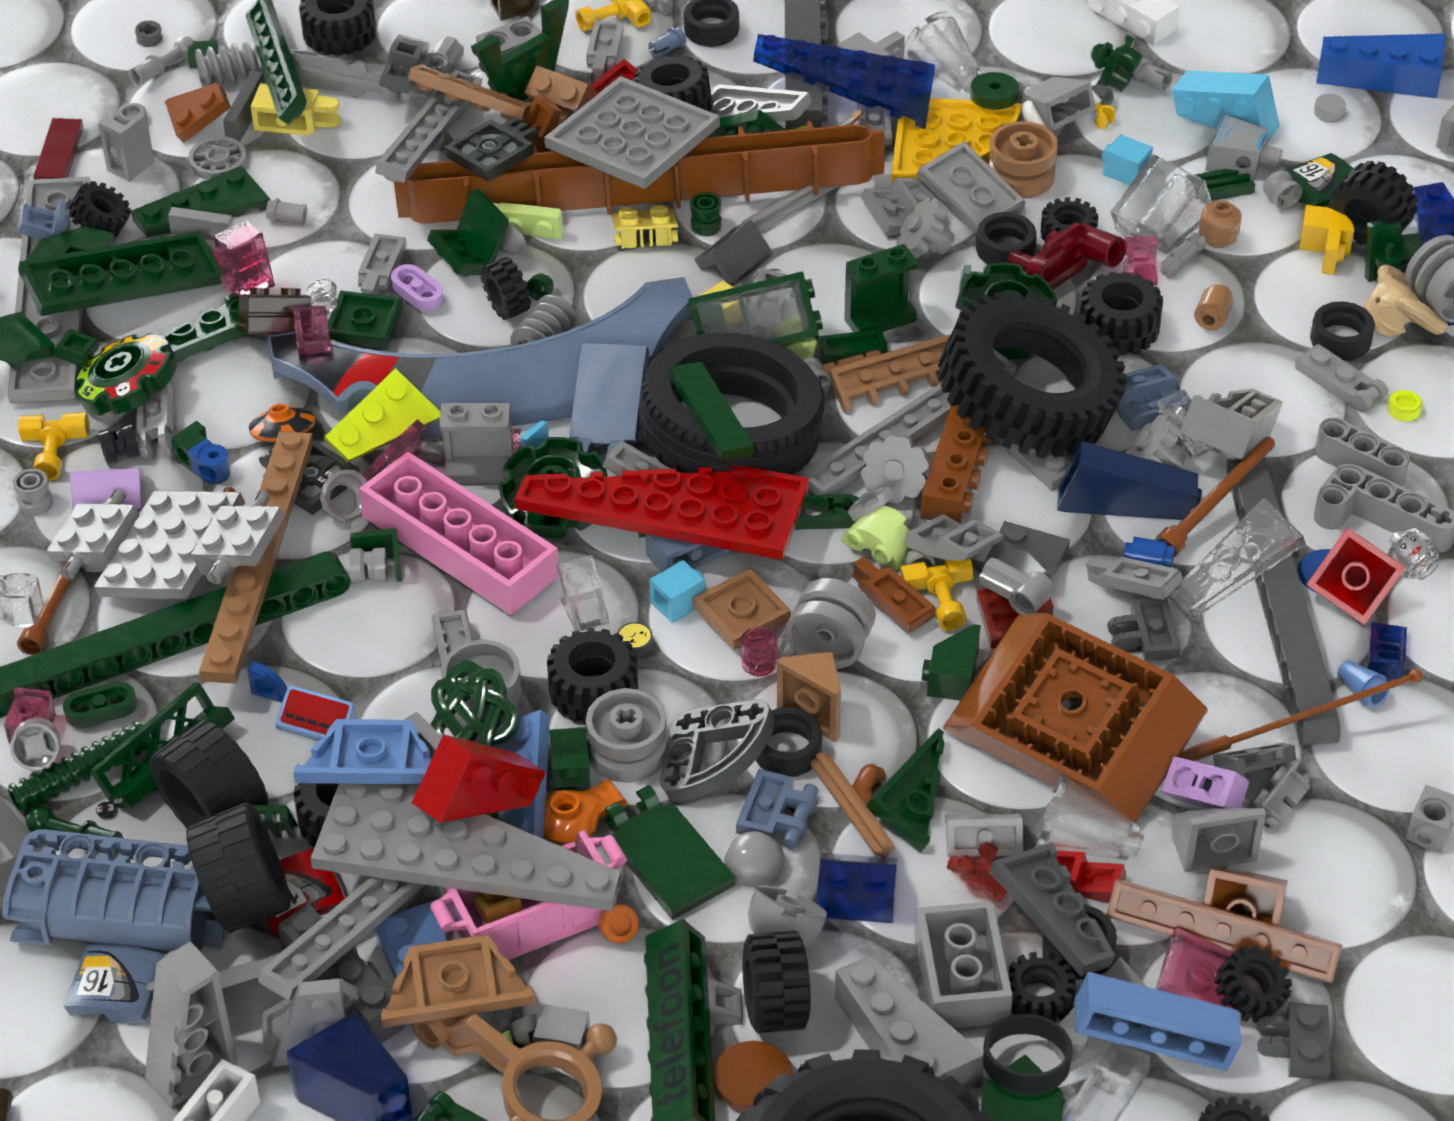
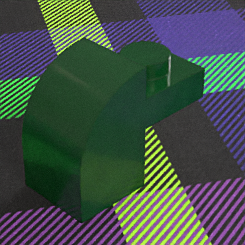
M586 727L549 730L553 788L591 786Z

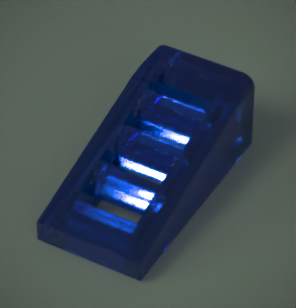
M1371 622L1366 668L1384 675L1387 682L1401 678L1404 675L1407 627Z

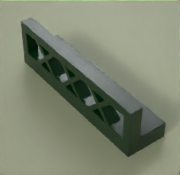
M193 683L92 768L90 773L114 807L132 808L156 787L149 766L150 757L199 721H209L223 730L235 717L228 707L214 706L200 683ZM195 696L203 711L194 719L185 718L187 703ZM167 719L176 720L173 737L168 741L159 740L161 725ZM141 741L149 742L147 759L142 763L133 762L135 746ZM114 764L123 765L121 781L113 787L105 772Z

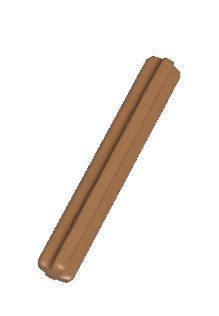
M823 752L816 753V758L810 764L814 772L873 854L877 857L887 858L889 853L894 850V843L866 807V804L831 756Z

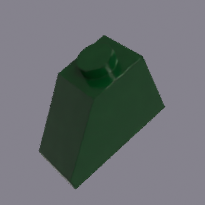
M973 624L933 646L931 660L924 659L922 669V681H928L927 696L961 701L974 681L981 625Z

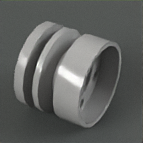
M1442 235L1426 242L1415 252L1405 272V284L1443 320L1454 322V237Z

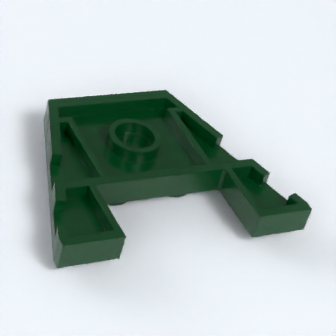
M552 0L541 6L542 32L501 55L500 39L493 34L471 46L473 54L480 61L478 64L481 71L487 75L489 80L487 83L491 90L525 101L529 97L524 92L536 66L555 71L569 0Z

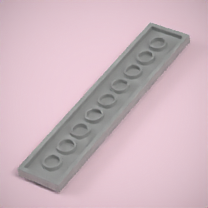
M90 176L27 180L25 204L55 212L61 200L66 202L65 214L69 215V205L80 186L86 182L88 184L91 183ZM74 217L69 218L66 232L80 228V224L75 225L72 222ZM22 234L20 261L27 260L41 241L40 239ZM18 274L15 313L22 312L55 345H57L69 329L81 333L83 309L41 316L20 274ZM55 356L31 361L22 360L19 371L13 370L10 366L7 392L9 403L76 399L75 391L77 388L75 386V379L78 373V366Z

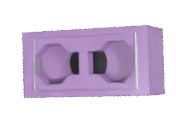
M1173 756L1161 791L1175 800L1208 809L1241 808L1250 781L1234 771Z

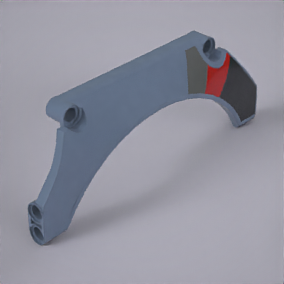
M684 277L646 282L621 305L586 324L566 332L519 345L465 353L409 354L371 350L339 343L308 330L268 335L267 337L274 379L289 377L306 384L327 400L339 413L351 412L396 368L440 412L441 403H510L511 426L538 423L541 420L551 421L572 418L582 343L647 345L649 349L648 367L653 358L660 353L670 334L683 321L693 320L688 301L689 298H692V295ZM440 420L420 427L415 432L401 436L387 444L400 443L402 440L442 437L443 432L440 431Z

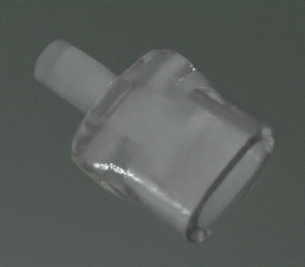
M326 278L313 282L306 290V295H311L312 298L310 316L312 329L315 332H322L324 330L326 316L338 305L336 299L337 286L333 281Z

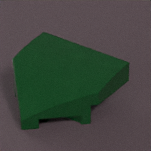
M22 312L0 317V360L7 362L13 370H20L22 360L31 361L54 357V347L56 345Z
M1026 1054L1006 1067L1016 1072L1028 1074L1043 1072ZM992 1079L983 1085L981 1110H985L988 1117L991 1116L994 1121H1062L1063 1092L1058 1087L1039 1094H1022L1007 1090L996 1084Z

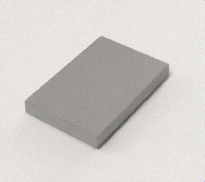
M964 141L920 167L917 172V177L975 234L977 233L979 223L985 217L1000 212L1017 213L1024 208L1026 203Z

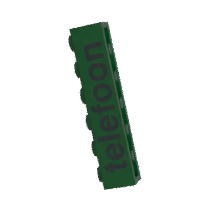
M682 919L645 936L646 953L644 954V962L647 971L645 993L648 999L646 1024L649 1031L650 1046L648 1050L651 1072L649 1092L652 1098V1117L650 1121H715L706 940L699 931Z

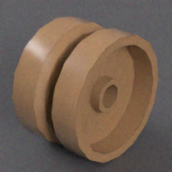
M1025 121L1007 123L997 128L990 137L989 166L1022 198L1039 196L1051 188L1055 182L1057 138L1054 133L1043 125Z

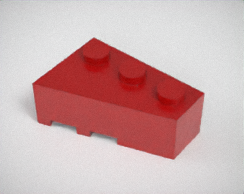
M443 734L412 800V804L440 823L531 806L546 772L517 753Z

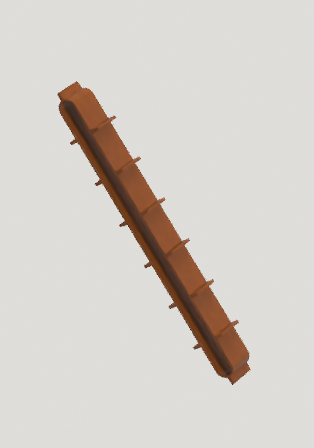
M807 121V129L744 134L743 128L738 127V135L705 138L646 189L555 151L537 153L536 146H534L533 155L489 182L452 160L420 163L405 183L394 182L398 218L411 217L413 221L418 223L458 221L461 219L473 189L481 190L492 203L497 204L503 202L558 208L561 211L606 207L608 215L612 214L613 206L675 201L676 207L681 208V200H690L694 195L703 192L713 193L718 197L744 195L745 201L750 202V194L797 190L812 185L814 196H818V185H820L819 188L863 184L870 181L872 175L884 174V130H871L867 126L859 124L813 128L811 121Z

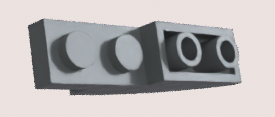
M401 34L397 35L389 50L379 86L385 87L391 92L408 94L413 84V81L408 80L410 69L418 64H422V57L427 54L430 43Z

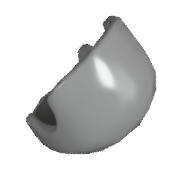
M759 831L744 832L732 841L725 855L724 864L741 881L744 887L767 885L779 876L784 865V854L781 846L769 835Z

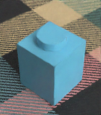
M1120 134L1103 151V175L1137 187L1150 172L1153 147Z
M682 560L650 579V603L673 623L695 610L693 608V597L705 591L706 581L700 571L697 569L693 570Z

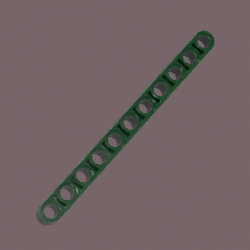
M331 551L321 552L273 569L255 626L344 594L351 585V579L337 554ZM227 586L1 666L0 718L207 644Z

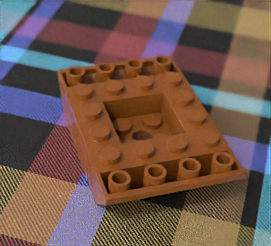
M1048 613L1017 616L944 724L943 730L1134 827L1167 776L1173 756L1179 757L1208 712V708L1175 675ZM1073 697L1083 702L1076 710H1067L1062 706L1066 699Z

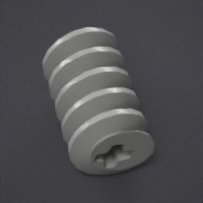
M247 41L243 42L242 51L233 43L231 44L230 53L227 52L223 45H220L218 55L215 54L212 47H208L206 57H204L200 49L195 51L200 82L204 78L208 85L213 83L215 76L220 84H224L225 75L227 74L232 82H236L237 73H240L243 79L246 80L249 71L260 72L255 43L254 48L251 49Z
M543 296L539 299L537 305L532 308L531 312L526 315L525 319L521 321L518 328L513 331L510 337L511 345L536 341L566 332L577 318L576 311L567 300L560 296Z

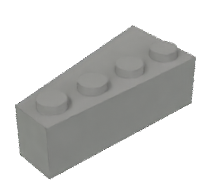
M191 941L179 949L169 952L162 960L156 963L145 1079L171 1109L192 1096L221 1059L237 1066L219 972Z
M870 955L836 970V1001L868 1048L880 1050L881 1059L902 1062L906 1054L928 1062L937 1077L944 1080L952 1076L966 1089L982 1083L984 1054Z

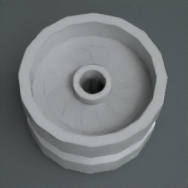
M821 578L810 582L804 588L798 600L797 608L793 611L787 623L786 636L790 646L798 655L833 652L836 669L851 666L859 658L865 639L869 636L874 625L876 612L871 600L857 587L838 579Z
M486 639L475 640L455 647L445 656L441 666L442 678L446 677V674L453 665L462 660L473 661L482 668H493L501 673L507 688V700L515 706L519 716L523 706L519 659L511 648L496 641ZM472 698L466 702L471 711L474 702ZM456 712L454 717L464 728L466 725ZM504 714L500 726L505 723L506 716Z
M629 688L609 691L592 703L588 708L586 716L587 747L590 764L599 775L612 781L631 783L645 780L659 771L663 766L667 747V717L663 705L653 695L642 690Z

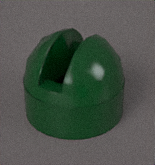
M538 273L527 281L526 289L530 291L532 299L539 301L543 296L551 295L554 289V282L549 275Z

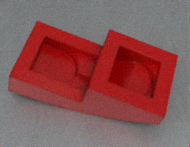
M1057 850L1056 858L1060 866L1065 865L1071 875V886L1075 893H1081L1083 898L1110 902L1115 880L1125 881L1127 873L1124 864L1087 862L1085 852Z

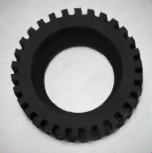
M1011 291L1008 298H1006L1003 292H995L993 298L988 294L981 296L979 302L977 300L972 301L968 308L965 307L961 312L939 360L938 378L943 380L941 384L943 393H950L947 398L950 406L960 405L956 413L961 419L970 417L972 420L969 426L975 431L981 427L987 430L984 436L987 439L993 441L995 436L1003 439L1001 446L1008 449L1011 448L1012 444L1019 445V453L1028 455L1030 449H1035L1037 457H1046L1049 450H1051L1054 458L1063 456L1065 451L1070 456L1075 455L1082 441L1095 444L1103 435L1126 389L1124 385L1127 381V374H1123L1125 365L1123 361H1117L1120 356L1117 348L1108 349L1112 342L1107 335L1099 337L1100 328L1095 323L1087 326L1084 324L1087 317L1081 313L1074 317L1069 314L1071 307L1062 304L1060 309L1054 307V300L1045 297L1042 303L1037 301L1036 294L1027 293L1025 299H1022L1020 293L1016 291ZM993 348H1012L1037 355L1062 371L1076 389L1064 393H1050L1029 387L1012 377L1001 366Z

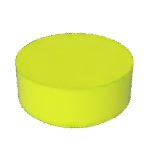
M1399 390L1390 395L1387 410L1397 420L1412 421L1420 416L1423 402L1418 394L1409 390Z

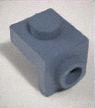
M60 200L55 212L24 203L19 215L18 233L41 240L57 235L60 232H66L70 215L65 214L66 202Z

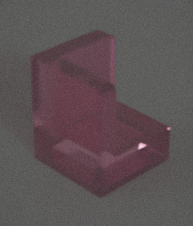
M1157 236L1125 237L1126 253L1122 260L1123 271L1130 272L1129 274L1141 275L1144 280L1149 279L1154 283L1153 286H1156L1158 282L1156 270Z

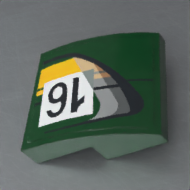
M1329 153L1284 170L1288 171L1293 181L1298 182L1303 188V194L1299 202L1305 205L1326 207L1329 206L1331 192L1353 167L1340 157Z

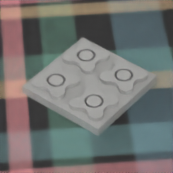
M620 76L544 137L545 148L646 189L720 126V116Z

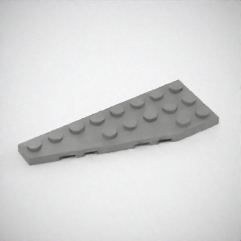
M339 784L311 856L313 869L613 911L621 884L620 871L486 814L440 823L412 804V800L419 788L415 784Z

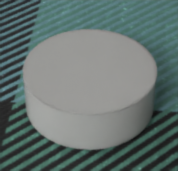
M1323 94L1317 97L1315 101L1314 113L1324 121H1337L1344 116L1346 103L1338 95Z
M138 103L124 104L116 112L117 122L126 125L140 113L147 116L146 108Z

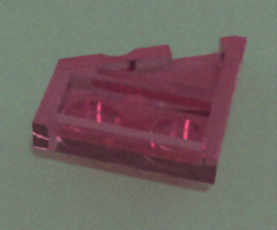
M417 419L362 474L367 481L371 480L407 451L412 454L422 444L418 438L427 428Z

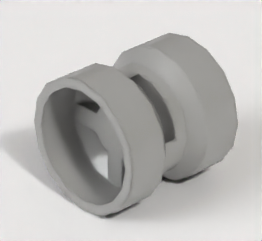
M32 468L19 472L13 480L15 493L18 496L19 510L27 516H39L48 512L53 502L51 493L48 490L47 475L39 469Z
M386 547L374 548L372 551H364L362 548L350 549L351 583H362L365 579H373L375 582H387Z

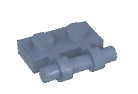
M758 769L737 820L736 833L743 834L744 832L759 831L774 838L776 831L783 832L785 834L783 845L789 849L797 848L799 840L804 839L808 825L806 822L808 816L814 813L818 803L816 799L818 793L817 786L806 784L803 791L793 789L794 777ZM786 806L795 809L793 816L783 814Z

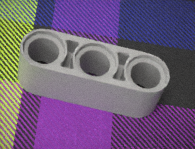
M1339 418L1324 419L1319 425L1315 454L1319 459L1335 467L1343 464H1354L1398 485L1404 486L1410 460L1406 450Z

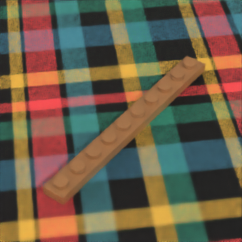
M283 431L278 433L260 492L265 491L270 496L266 506L280 507L285 518L257 565L237 566L231 575L199 669L200 679L203 682L237 683L314 444L312 433Z

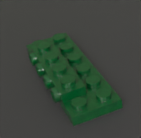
M200 231L19 261L18 272L41 316L219 285L223 283L224 274Z

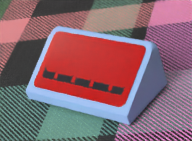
M291 685L285 693L275 726L282 730L319 740L326 736L327 730L336 719H357L355 705L352 702Z

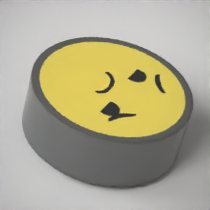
M627 623L617 632L623 636V641L628 640L632 644L637 657L647 654L652 648V631L643 623Z

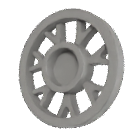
M223 136L204 139L194 145L189 152L190 167L195 173L205 178L215 177L239 166L243 167L247 160L244 145L234 138ZM219 144H226L227 147L219 146ZM208 147L209 149L206 152L202 151L203 148ZM237 150L240 151V153H237V154H234V155H230L231 153H233V152H235V151H237ZM194 159H205V161L194 162Z

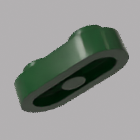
M112 682L70 694L63 702V711L68 724L73 727L84 728L128 716L135 710L137 700L134 688L126 682Z

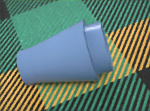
M1352 660L1344 661L1337 671V676L1345 682L1353 694L1387 682L1384 675L1358 665ZM1390 689L1360 699L1359 701L1362 705L1377 707L1386 700Z

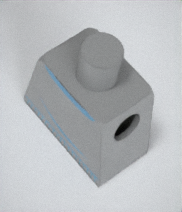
M1223 115L1209 145L1205 170H1239L1238 175L1249 173L1251 177H1255L1261 163L1279 167L1283 149L1267 145L1269 131L1266 128Z

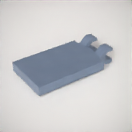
M582 343L569 438L582 442L584 453L594 451L595 444L609 445L608 455L621 440L627 444L637 445L642 381L649 356L647 345Z

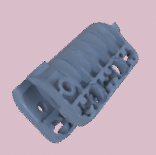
M45 829L33 831L23 840L7 883L2 909L3 918L19 921L17 927L12 932L10 942L51 946L53 938L173 951L191 941L201 951L203 947L221 949L225 930L217 920H212L214 914L204 896L193 864L190 869L184 868V865H188L192 861L188 845ZM46 843L47 847H43L40 852H35L34 848H39L41 844ZM60 846V854L56 855V851H59ZM76 848L89 850L81 858L74 859L68 856ZM115 853H122L115 860H109V857H113ZM148 857L163 858V861L154 867H148L143 864L144 860Z

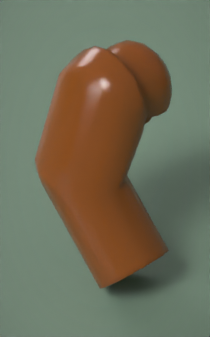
M875 764L865 765L861 768L852 787L866 805L874 796L872 792L874 786H881V781H885L886 774L884 769Z

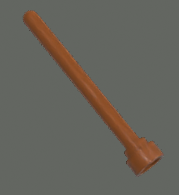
M1272 437L1263 438L1177 526L1165 527L1156 536L1155 540L1165 541L1168 546H1174V557H1176L1185 548V542L1188 539L1187 535L1274 448V439Z
M59 573L34 625L23 629L17 641L19 650L24 654L35 655L43 652L49 643L47 629L72 581L62 577L61 573Z

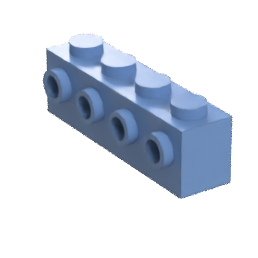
M1092 972L1087 973L1075 998L1076 1033L1228 1071L1242 1044L1239 1010Z

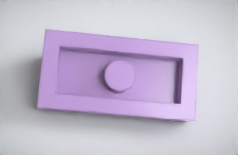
M143 468L70 472L72 509L77 504H103L114 489L116 491L120 489L126 495L121 504L134 505L136 509L142 507L141 482H144Z

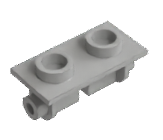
M1299 759L1288 768L1283 765L1279 766L1267 780L1272 785L1267 791L1263 788L1249 803L1252 808H1264L1266 815L1263 828L1267 831L1279 829L1293 809L1283 799L1294 808L1310 789L1309 777L1295 770L1300 763Z

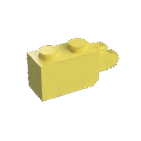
M260 84L251 104L254 130L297 135L314 133L316 127L334 128L341 124L340 114L335 113L340 107L339 101L336 97L319 95L318 89L302 88L307 100L306 107L303 113L297 118L294 117L288 125L278 118L268 84Z

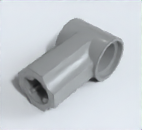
M446 36L443 41H439L433 52L422 57V64L436 71L451 74L464 55V47L456 38Z
M993 557L985 563L984 569L979 575L980 585L1009 599L1011 607L1020 615L1035 614L1055 592L1052 581L1042 572L1032 571L1026 574Z

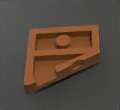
M218 83L183 93L164 101L175 134L183 143L231 108L225 90Z

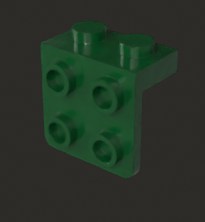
M473 189L457 229H431L427 241L434 247L437 254L445 259L456 274L463 277L481 275L482 267L496 260L509 226V220L481 190Z

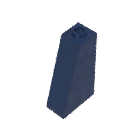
M1082 441L1058 485L1057 510L1070 513L1183 520L1190 513L1191 509L1200 503L1202 489L1198 488V473Z

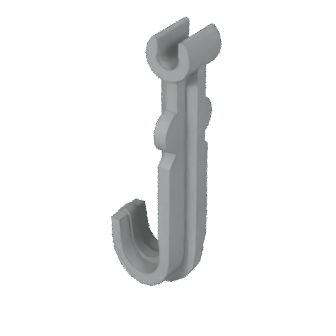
M289 50L302 85L341 92L348 87L349 93L354 97L362 96L366 90L378 92L381 98L387 100H397V97H400V93L391 92L387 88L379 86L381 74L369 72L367 65L362 61H356L349 66L346 61L319 57L318 53Z

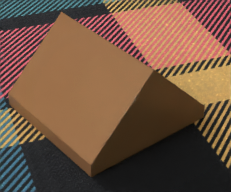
M833 652L781 657L777 661V708L792 707L806 711L814 716L820 724L822 735L836 742L840 738L841 688Z

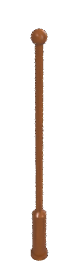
M1413 669L1409 672V675L1235 736H1220L1183 749L1179 758L1197 761L1228 750L1232 744L1409 682L1420 683L1423 680V673L1419 669Z

